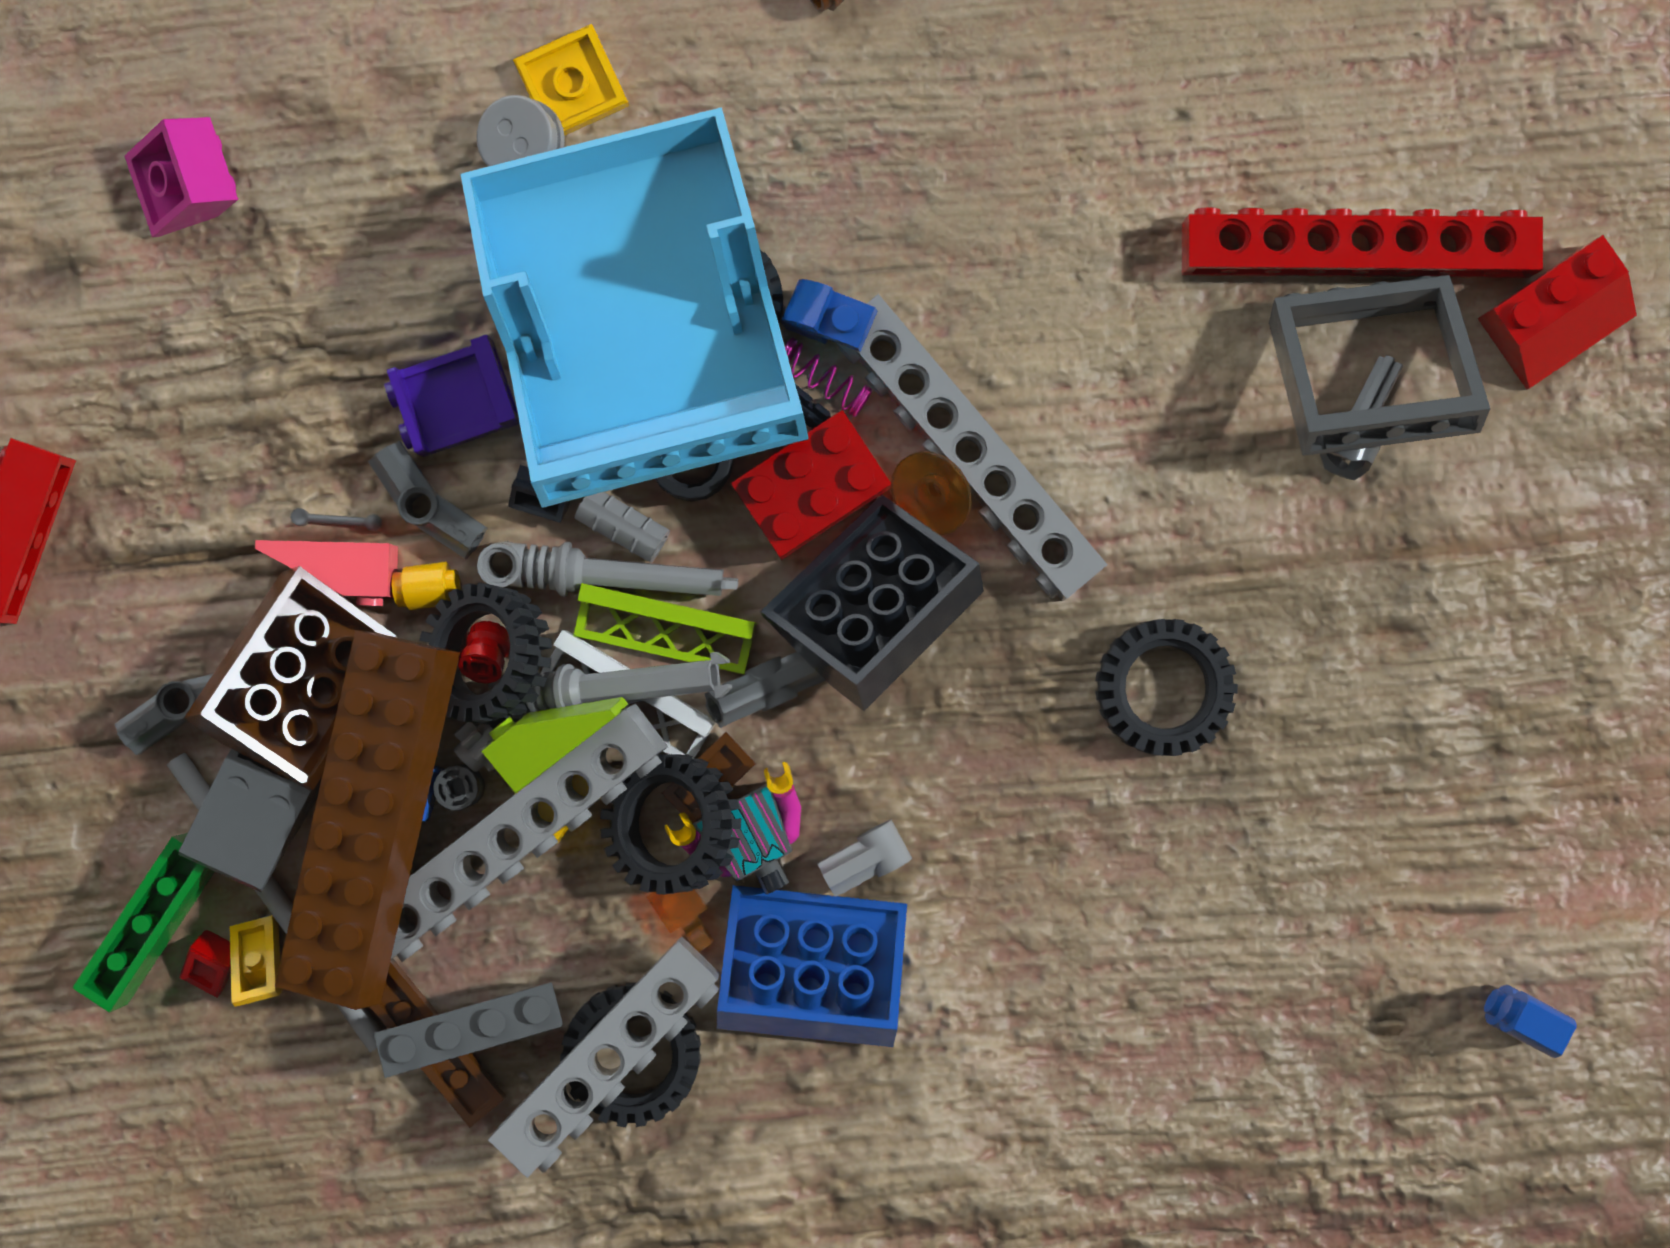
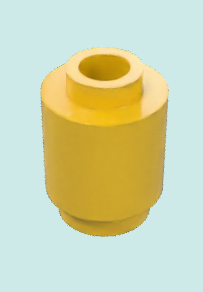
M446 561L403 567L402 572H395L392 575L394 601L398 607L407 606L409 610L436 607L435 605L441 599L451 601L448 595L449 592L454 589L461 590L458 571L456 569L451 570Z

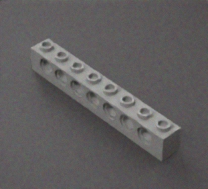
M879 294L867 303L876 307L878 312L861 352L837 343L838 348L852 364L858 360L869 372L865 377L866 381L881 398L885 394L889 395L898 406L893 412L900 422L909 431L916 427L926 439L922 447L938 465L944 461L954 472L950 480L960 493L966 498L972 494L982 505L983 508L978 513L993 531H997L999 528L1004 531L1011 540L1007 547L1022 565H1025L1028 561L1040 574L1035 580L1042 590L1051 599L1056 595L1062 601L1068 599L1108 564ZM878 341H887L894 347L895 355L888 361H878L872 356L870 348ZM907 374L917 375L923 382V390L916 395L905 394L899 387L898 382L900 378ZM935 407H942L950 413L951 424L943 429L934 428L928 422L927 413ZM965 440L974 442L980 451L979 459L971 463L961 461L956 454V445ZM990 474L1003 476L1008 484L1006 494L999 497L990 495L984 486L985 478ZM1027 507L1034 512L1036 523L1033 529L1021 530L1014 524L1013 513L1015 509ZM1054 540L1062 545L1064 557L1059 564H1050L1043 558L1041 550L1046 541Z
M636 704L620 712L614 719L557 761L409 877L391 959L398 956L401 962L405 961L424 946L419 938L430 930L436 937L457 921L452 914L462 905L471 910L490 895L486 888L497 878L502 884H505L521 872L524 867L520 861L532 852L538 858L556 845L558 840L554 836L555 833L565 826L571 832L593 816L588 808L601 799L605 805L609 804L627 790L623 781L636 772L641 779L662 763L657 755L668 746ZM608 748H615L622 754L624 759L622 769H615L609 765L606 759ZM574 775H580L587 781L589 786L587 796H582L573 789L572 778ZM540 801L546 802L552 807L554 811L553 822H547L540 817L538 813ZM506 828L514 830L519 836L520 844L518 848L509 846L505 841L504 831ZM472 855H477L484 861V874H480L472 868ZM438 881H442L449 886L451 900H447L439 894L437 889ZM405 907L412 909L416 913L418 919L417 926L410 924L406 920L404 915Z

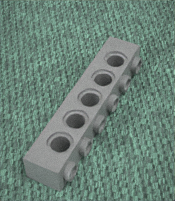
M681 936L504 1120L488 1141L526 1178L536 1168L544 1173L562 1154L557 1148L568 1135L576 1140L593 1122V1119L588 1114L600 1102L605 1107L609 1106L623 1091L625 1086L620 1081L632 1069L639 1074L657 1055L652 1050L653 1046L663 1036L668 1041H671L688 1022L683 1015L694 1004L701 1009L718 992L719 988L714 983L718 980L720 972ZM667 982L678 984L683 990V1000L677 1004L666 1003L660 996V986ZM636 1015L646 1017L652 1025V1032L647 1036H636L629 1029V1019ZM604 1048L613 1049L620 1057V1066L614 1069L604 1068L598 1062L597 1052ZM572 1081L584 1084L588 1089V1099L580 1102L572 1100L566 1092V1084ZM541 1114L551 1116L556 1122L557 1131L552 1134L540 1132L535 1125V1117Z

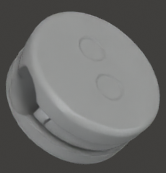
M521 95L505 96L493 102L481 116L476 135L478 151L488 167L563 148L565 143L563 126L556 113L546 104Z

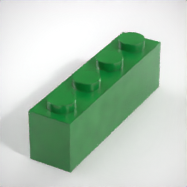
M188 833L171 837L72 987L109 1013L128 1005L215 873L211 869L178 855Z

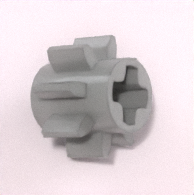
M466 722L454 733L461 741L453 749L454 752L474 772H478L483 766L488 771L495 769L481 751L493 741V738L488 733L496 725H478V723Z

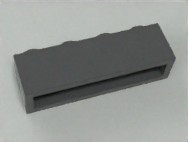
M550 982L376 1032L374 1037L384 1077L387 1078L562 1027L563 1022L553 984Z

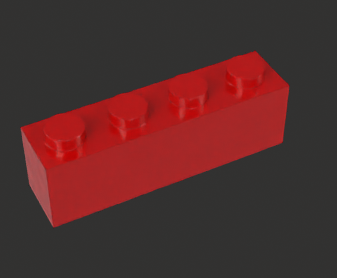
M10 438L8 446L3 447L0 451V623L17 624L76 463V460Z

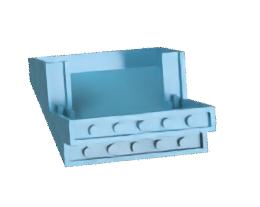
M722 107L461 173L482 293L507 354L530 480L542 508L809 439L801 403L768 288L755 225Z

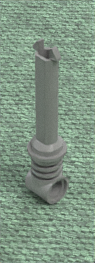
M501 541L484 548L477 561L478 573L487 584L499 587L523 588L525 582H527V587L534 589L536 583H538V588L544 590L547 584H549V589L556 590L562 597H567L568 592L578 591L581 583L721 596L722 589L738 588V578L723 577L724 569L586 558L579 548H572L571 542H564L559 547L553 546L551 552L549 546L542 545L539 551L538 545L531 544L528 550L527 544ZM497 552L506 553L513 562L512 571L507 576L498 574L493 568L492 560Z
M711 652V660L584 674L573 665L563 664L556 671L538 673L547 677L545 686L532 685L531 688L539 697L534 703L523 702L527 711L521 716L512 714L513 720H519L529 712L623 697L626 701L714 691L715 698H721L732 689V684L720 685L718 664L730 663V661L719 652ZM500 677L496 682L488 683L489 690L493 689L500 682L502 677Z

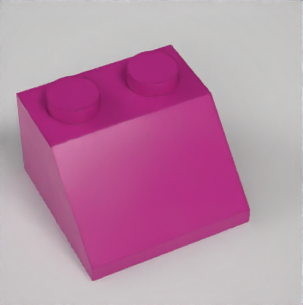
M210 117L163 119L124 156L152 237H160L218 217L238 200L235 181L229 174L222 153V143L219 136L215 133Z

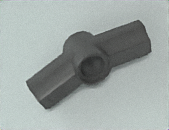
M401 441L386 446L368 461L398 506L400 516L406 522L415 525L464 559H468L477 549L488 528L435 492ZM427 495L431 501L430 512L425 517L416 518L412 512L413 502L418 497Z
M795 652L782 659L781 656L773 658L745 671L744 676L722 684H732V689L724 697L715 698L714 691L705 693L706 708L712 720L722 728L756 711H767L797 697L798 692L811 686H816L826 680L798 652Z
M213 674L184 681L168 682L158 690L155 696L115 723L117 735L124 745L131 749L135 755H140L186 723L185 715ZM181 689L189 696V706L183 713L174 704L175 695Z

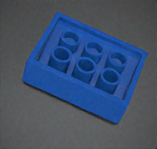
M733 885L717 1006V1029L893 1047L898 1028L907 904L776 890L766 895L763 888Z

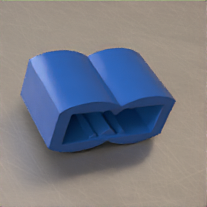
M1503 985L1499 989H1494L1484 1005L1485 1019L1488 1024L1552 1058L1562 1056L1577 1028L1576 1021L1572 1017L1510 985Z

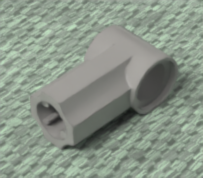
M892 819L868 830L857 837V842L817 863L835 897L860 885L875 875L877 877L884 876L912 860V856Z

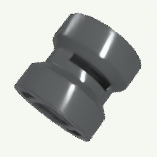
M466 764L450 766L442 770L436 777L433 786L434 795L438 803L447 809L461 810L478 803L484 794V778L480 771L474 772Z

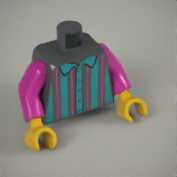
M782 762L784 768L782 776L772 777L769 775L768 768H765L764 777L766 784L737 799L740 809L731 811L732 819H741V829H732L731 836L740 838L738 848L728 849L727 853L733 856V859L728 866L719 867L723 872L720 875L721 877L733 876L736 881L755 873L766 895L789 883L778 859L792 852L791 844L800 835L802 807L794 788L793 777L787 762ZM680 813L679 816L685 824L682 829L674 831L667 824L664 828L671 842L677 846H682L691 855L701 839L702 818L692 824L686 813Z

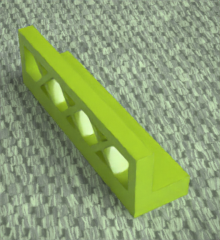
M581 583L578 601L581 604L574 636L687 662L711 660L709 657L695 654L704 648H707L709 653L715 652L711 646L712 643L725 635L743 638L738 664L730 662L718 664L719 669L745 675L744 672L747 668L757 623ZM591 604L608 608L618 624L603 633L585 630ZM616 610L633 614L622 620ZM639 616L650 617L660 634L646 643L635 641L626 627L628 623ZM659 620L676 624L665 630ZM683 625L694 627L703 642L688 653L678 651L668 636ZM621 628L627 639L611 636V634ZM701 629L717 632L718 634L707 640ZM664 638L670 649L653 644Z

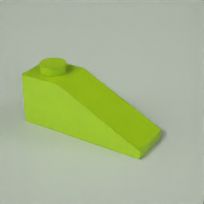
M623 697L529 712L516 723L509 716L488 733L493 738V741L481 752L511 789L517 793L614 719L628 703Z

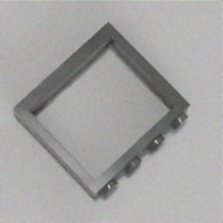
M1450 275L1439 277L1422 276L1414 280L1392 283L1382 281L1369 286L1354 288L1335 287L1323 292L1308 294L1291 293L1283 297L1274 298L1269 326L1303 456L1481 433L1490 411V405ZM1435 310L1460 397L1324 415L1318 414L1296 327Z

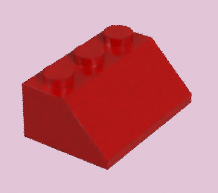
M1601 235L1477 319L1526 390H1528L1636 317L1637 313L1629 271L1605 236Z

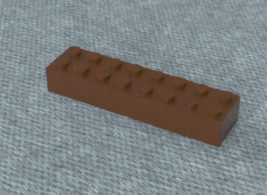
M355 630L275 987L354 1010L381 1004L460 652L385 634Z

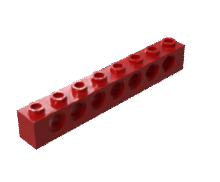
M1205 207L1195 209L1194 214H1189L1182 223V275L1439 277L1450 275V277L1530 278L1543 270V217H1528V211L1507 210L1501 212L1500 216H1484L1483 210L1469 209L1458 211L1456 216H1440L1439 210L1422 209L1414 211L1413 216H1396V210L1375 209L1369 211V215H1352L1351 209L1337 208L1325 211V215H1308V209L1290 208L1282 210L1281 215H1264V209L1243 208L1238 210V214H1221L1219 208ZM1221 232L1234 234L1238 239L1239 248L1237 250L1224 248L1220 243L1219 234ZM1273 232L1281 238L1282 249L1279 251L1269 249L1264 243V233ZM1315 232L1324 238L1326 243L1325 251H1317L1309 245L1308 233ZM1353 233H1361L1368 239V251H1360L1353 245ZM1397 233L1406 234L1411 239L1413 244L1411 252L1399 248L1396 242ZM1441 233L1453 237L1456 243L1455 252H1450L1443 248L1440 242ZM1485 234H1491L1497 238L1500 246L1499 252H1493L1487 248L1484 242Z

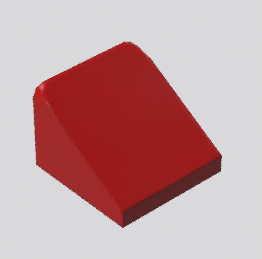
M206 930L190 946L179 978L218 998L231 976L230 941Z

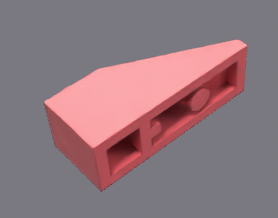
M255 540L256 550L290 568L302 567L333 591L343 596L356 598V606L382 607L383 598L394 599L392 575L397 572L398 546L389 543Z

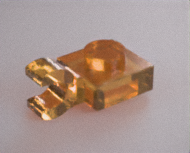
M696 889L689 892L665 895L653 892L646 897L670 934L682 927L691 945L698 952L714 942L713 937L698 917L699 914L708 909V906Z

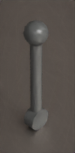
M297 508L291 513L292 523L298 526H305L312 522L366 526L370 531H377L382 526V520L376 514H371L366 518L309 514L308 511Z

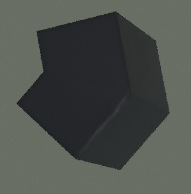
M520 465L517 476L511 486L508 507L561 523L569 508L570 501L542 508L531 484L528 467Z

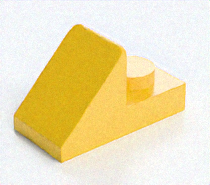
M271 915L229 926L231 1000L234 1007L279 996L284 989L275 987L280 965L278 922Z

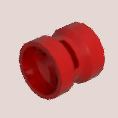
M480 621L474 623L469 630L466 641L467 646L462 650L458 667L460 672L472 681L493 683L501 677L505 666L504 658L510 651L509 634L506 628L498 623Z

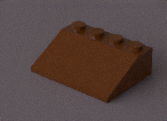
M302 567L292 568L280 574L184 719L221 744L310 791L314 790L323 775L355 630L380 633L393 637L397 636Z

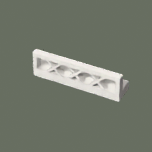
M562 630L553 644L556 648L550 656L552 658L550 668L544 667L541 674L553 672L564 653L581 662L584 674H590L589 667L598 673L628 670L630 668L581 638L574 636L571 632ZM676 696L626 701L628 705L624 708L626 709L630 707L629 704L646 701L656 707L660 724L652 726L655 729L661 728L664 742L668 746L663 752L667 754L693 756L692 759L696 757L716 724L712 718ZM663 712L675 720L665 722ZM682 723L698 733L687 754L671 745L667 731L668 726Z

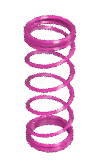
M791 338L786 343L785 349L789 362L797 351L791 368L793 378L801 375L814 362L807 384L808 388L811 389L822 382L831 372L824 392L825 399H831L848 383L842 399L841 409L847 410L851 407L849 414L852 417H856L871 395L872 388L864 385L858 396L844 408L847 394L853 382V375L849 376L827 397L828 389L837 366L833 365L815 384L810 386L820 354H816L801 371L794 375L795 365L801 353L803 343L796 347L797 339Z

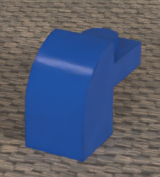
M799 279L781 323L787 330L823 344L830 340L861 352L878 311L874 306L835 292L831 286L812 280Z

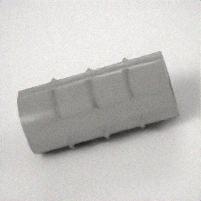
M605 492L584 497L574 517L576 520L592 528L594 532H599L611 539L613 543H618L632 554L635 553L650 563L658 556L670 534L669 529L653 521L651 517H646L634 510L632 506H627L615 499L613 495L610 496Z

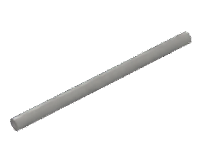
M183 753L171 760L167 767L196 808L200 810L210 790V786L188 755ZM272 875L262 892L255 891L287 934L293 904ZM337 1005L368 1051L372 1052L375 1050L377 1045L374 1033L380 1032L382 1029L368 1009L354 1010Z

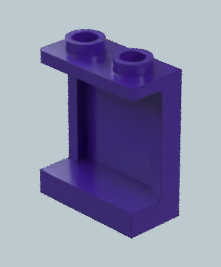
M487 334L471 339V346L401 370L396 367L387 369L390 382L384 383L385 391L392 407H399L404 423L399 424V431L408 450L413 448L416 454L426 457L520 424L517 407L495 343Z

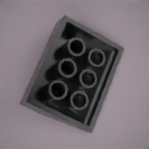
M881 495L760 612L774 629L834 689L865 711L984 592L980 564L891 500Z

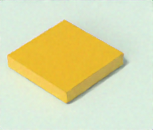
M592 24L513 59L530 98L546 104L556 113L563 126L564 136L629 107L628 100Z

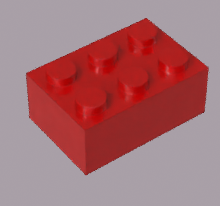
M843 410L809 431V439L789 444L731 482L732 487L780 560L800 549L891 488V482Z

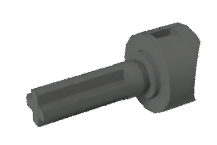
M1386 355L1385 358L1379 356L1351 411L1383 407L1403 365L1395 362V358ZM1381 446L1322 453L1320 457L1327 471L1349 480H1356L1370 470ZM1344 459L1350 460L1349 465H1348L1346 462H1344L1343 460H1344Z

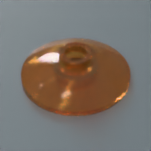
M931 451L915 452L900 461L892 474L891 495L893 502L937 534L946 535L955 531L968 518L972 505L969 483L960 468L947 457ZM934 484L939 488L940 492L935 489Z

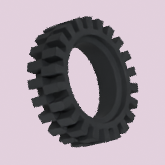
M469 583L462 585L463 590L454 589L449 592L448 595L451 601L441 599L435 605L442 615L429 614L426 623L434 627L433 632L422 631L419 641L428 642L431 646L460 652L464 635L476 620L485 615L493 614L502 621L510 639L509 662L502 679L493 689L484 694L477 695L464 683L457 664L446 713L447 717L457 719L458 721L498 725V722H503L509 716L513 720L512 714L521 716L525 713L527 708L523 702L534 703L539 695L531 688L532 685L545 686L547 677L538 674L540 666L550 668L552 658L542 657L541 650L552 649V642L550 638L540 637L539 634L549 630L546 620L536 619L542 614V611L537 605L529 604L532 599L528 596L519 594L518 591L490 584L478 583V585Z
M1157 619L1129 628L1109 645L1110 649L1101 658L1100 671L1096 673L1095 681H1098V691H1095L1096 700H1099L1101 707L1099 711L1102 718L1106 719L1109 724L1108 728L1128 746L1148 754L1179 756L1186 752H1194L1201 749L1200 746L1210 743L1216 738L1215 734L1219 730H1224L1228 724L1226 718L1229 713H1233L1236 705L1232 701L1233 695L1237 694L1238 684L1233 682V675L1236 674L1234 665H1230L1227 659L1230 655L1225 647L1221 648L1216 641L1218 639L1213 634H1207L1202 630L1203 627L1194 623L1184 622L1185 620ZM1158 646H1170L1188 653L1198 663L1205 680V697L1200 709L1189 721L1174 728L1160 729L1143 722L1129 705L1125 690L1126 677L1132 664L1144 652Z
M658 754L657 756L662 761L661 764L641 779L636 772L623 781L627 790L610 802L613 803L612 809H601L600 819L610 820V828L600 829L601 839L612 838L613 844L604 848L607 857L617 856L619 858L612 866L617 873L628 872L624 880L630 885L641 884L639 890L647 893L656 892V894L663 895L693 891V889H700L709 885L707 880L717 879L723 873L719 867L728 866L731 863L733 856L728 854L727 851L728 849L738 848L740 838L731 836L732 829H741V819H732L731 811L740 808L737 799L728 800L726 796L733 791L730 783L719 782L718 779L723 774L717 768H707L709 762L703 759H692L693 756ZM668 782H674L687 789L697 801L702 814L703 828L701 839L690 857L678 865H667L654 858L644 846L639 832V816L646 797L653 789Z
M626 983L625 986L620 987L618 985L608 987L606 991L598 992L579 1009L569 1023L567 1032L564 1034L561 1044L563 1045V1051L560 1054V1062L636 983ZM665 990L663 993L660 992L661 998L666 1003L677 1004L672 999V994ZM687 1013L683 1015L688 1022L670 1041L672 1065L665 1079L654 1089L644 1093H620L607 1107L600 1102L592 1110L600 1115L599 1121L606 1124L608 1120L616 1121V1126L626 1127L628 1123H636V1127L646 1126L647 1121L654 1119L657 1122L663 1119L666 1113L669 1111L673 1112L680 1106L681 1101L687 1097L692 1088L701 1060L700 1035L696 1033V1023L693 1017L689 1018ZM578 1081L569 1082L572 1088L569 1093L574 1100L578 1098L580 1101L588 1099V1089L584 1084Z

